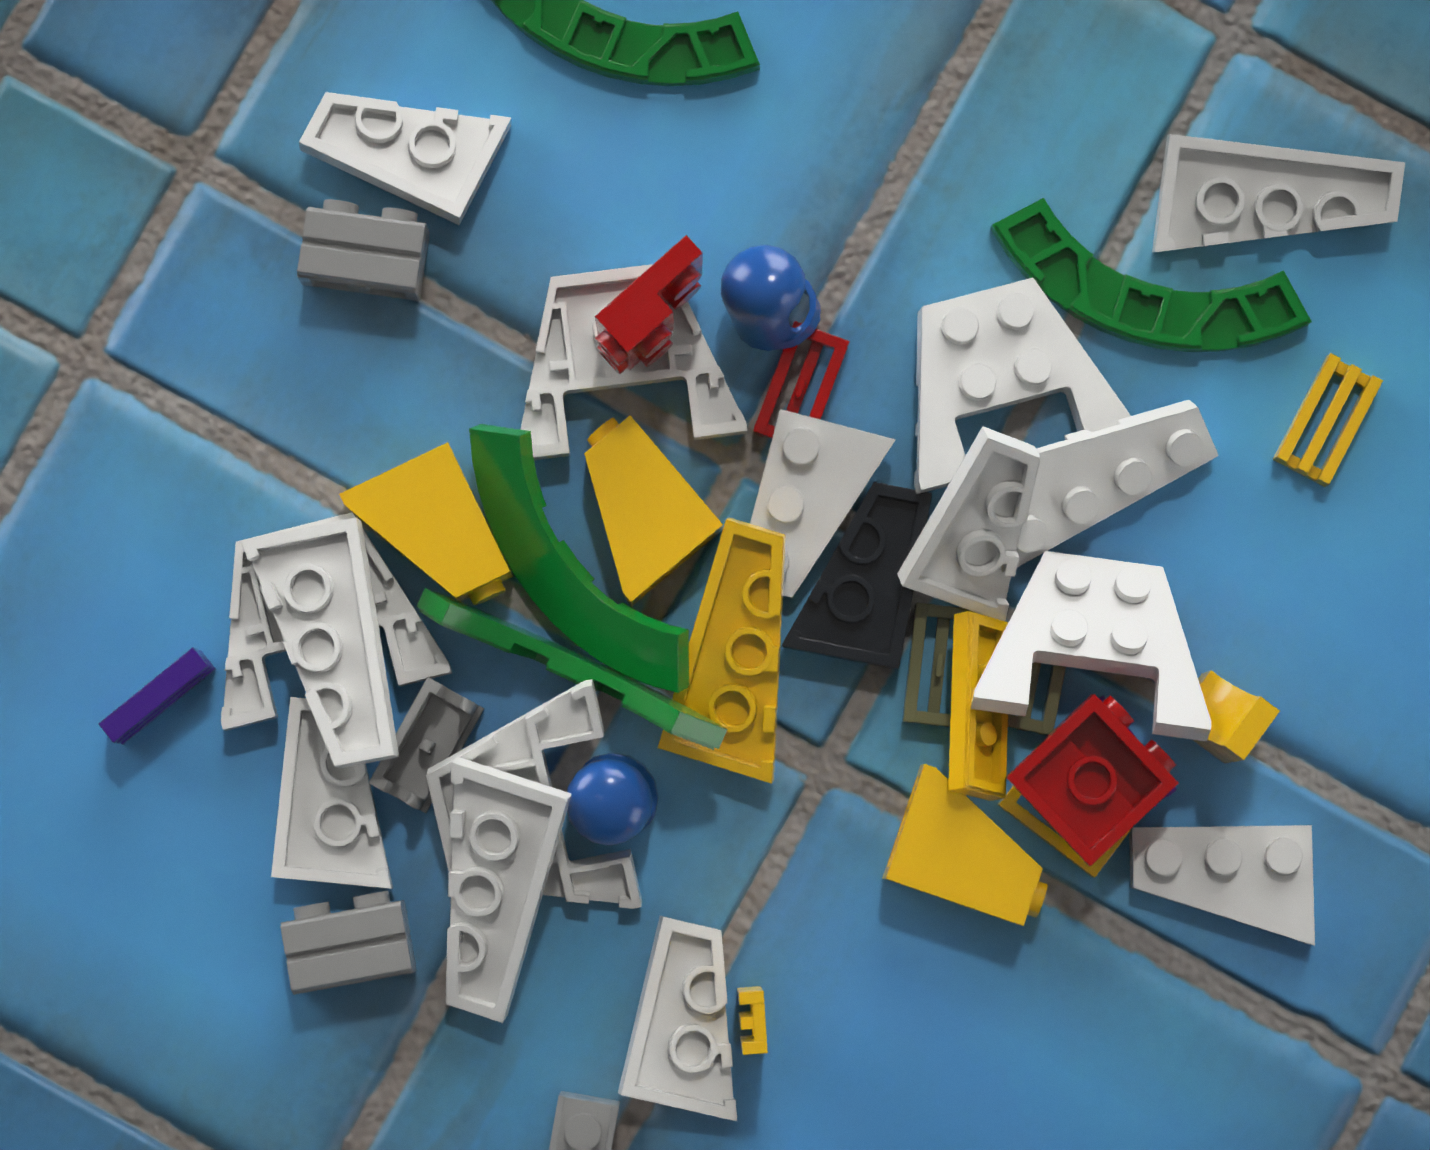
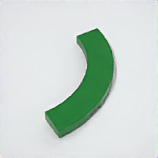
M491 0L500 12L520 31L552 54L580 68L609 78L637 84L684 86L728 80L760 70V63L738 11L715 19L692 23L653 25L627 20L626 17L605 11L584 0Z
M1044 198L992 224L990 228L1010 260L1026 279H1035L1049 300L1073 317L1099 331L1131 343L1183 352L1226 351L1251 347L1275 340L1312 323L1284 270L1247 285L1210 290L1209 292L1173 290V288L1151 284L1127 274L1123 275L1094 258V254L1089 252L1066 230Z
M479 424L469 428L472 463L478 492L488 523L514 575L534 603L576 645L598 661L623 675L650 686L677 693L688 688L689 629L668 625L648 617L624 602L620 604L614 602L592 583L595 578L578 561L564 540L558 541L542 509L547 505L537 478L531 431Z
M427 588L424 589L417 604V607L420 609L419 612L443 627L486 643L504 652L540 662L546 665L545 670L575 684L593 679L595 691H602L622 701V707L657 725L668 733L712 750L720 748L727 732L726 728L670 697L599 662L515 624Z

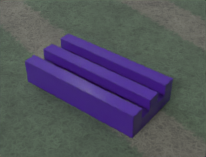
M192 647L98 723V725L113 743L124 745L215 671L216 668L201 650Z

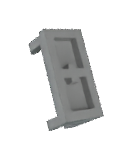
M427 677L396 732L399 757L381 760L368 783L402 800L407 805L427 813L432 804L426 778L427 770L463 749L484 708Z

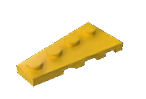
M728 517L723 527L689 641V687L679 693L674 692L672 698L726 728L727 732L720 748L712 750L663 730L658 748L772 784L775 772L786 535Z

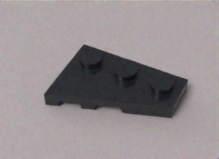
M873 482L782 643L781 648L894 670L899 669L914 590L902 586L897 573L927 523L932 493L916 494V490Z

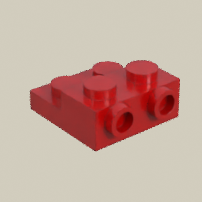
M687 235L595 316L598 333L595 340L599 344L596 348L618 374H621L627 368L631 370L640 361L646 367H649L673 345L670 338L674 332V312L668 304L674 310H677L701 288L698 280L702 276L703 253Z
M1095 694L1090 695L1005 777L1090 867L1179 784L1169 773L1176 766L1175 762L1155 741L1151 739L1147 744L1143 745L1129 731L1128 727L1134 722V719L1110 695L1103 702Z

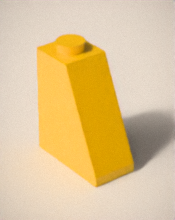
M629 415L620 424L612 417L597 428L587 438L588 443L592 447L584 455L623 595L628 603L633 606L723 531V524L632 416Z
M448 442L339 494L343 504L355 516L457 601L461 602L470 598L473 606L506 591L502 582L513 577Z
M927 764L920 765L882 878L1016 925L1024 926L1027 915L1037 918L1048 887L1047 883L1039 881L1043 868L966 795L948 791L949 779L936 767Z

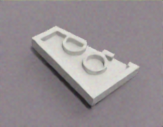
M325 92L299 141L300 151L460 225L511 127V117L490 115V119L458 115V110L436 107V111L400 107L395 101Z
M780 409L750 524L786 535L783 596L791 598L794 596L896 439Z
M982 426L897 573L902 586L970 611L1006 621L1009 607L1006 598L1011 576L1015 577L1019 561L1017 546L1021 527L1028 519L1040 463V456L1035 446Z
M290 697L271 877L393 889L371 785L368 783L369 776L366 763L344 768L334 766L306 698Z
M1312 825L1131 828L1129 832L1130 888L1315 946Z
M659 916L618 1089L620 1095L737 1121L736 1100L733 1098L731 1067H733L732 1050L728 1038L726 1004L728 1003L721 930Z

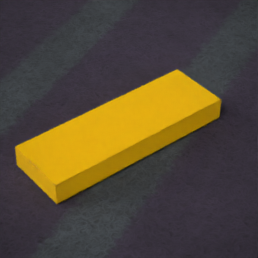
M966 611L954 614L948 791L988 801L1006 799L1005 777L1007 773L1008 714L971 709L974 690L1009 622Z

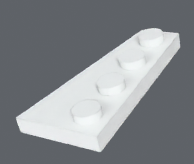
M1169 134L1166 140L1152 253L1397 222L1405 162Z
M1190 400L1120 419L1117 421L1116 426L1092 433L1085 429L1064 435V441L1036 448L1040 456V463L1028 519L1021 527L1017 546L1019 556L1017 567L1218 457V452L1199 408Z
M350 518L240 540L247 559L252 562L261 583L260 590L268 609L273 612L284 638L283 644L292 665L296 667L306 691L305 697L334 766L344 768L399 757L362 521L358 518Z
M456 757L451 762V783H454L453 810L450 812L452 869L449 872L448 897H451L450 927L447 929L446 1004L503 1023L509 1013L572 794Z

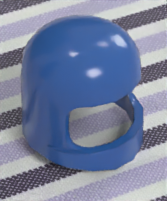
M766 244L751 246L739 252L727 264L721 278V297L741 340L752 348L772 351L799 345L814 333L820 322L821 306L810 282L805 279V274L794 256L780 247ZM803 293H805L809 297V312L804 323L799 327L792 328L788 321L789 315L799 304Z
M608 753L595 756L577 771L568 785L567 792L572 795L567 814L569 821L578 834L592 843L612 846L628 842L647 827L656 815L659 799L656 781L647 767L630 755Z

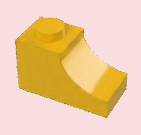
M1212 670L1204 672L1198 680L1211 719V731L1207 741H1193L1224 764L1245 760L1280 710L1261 696L1252 695L1232 685Z

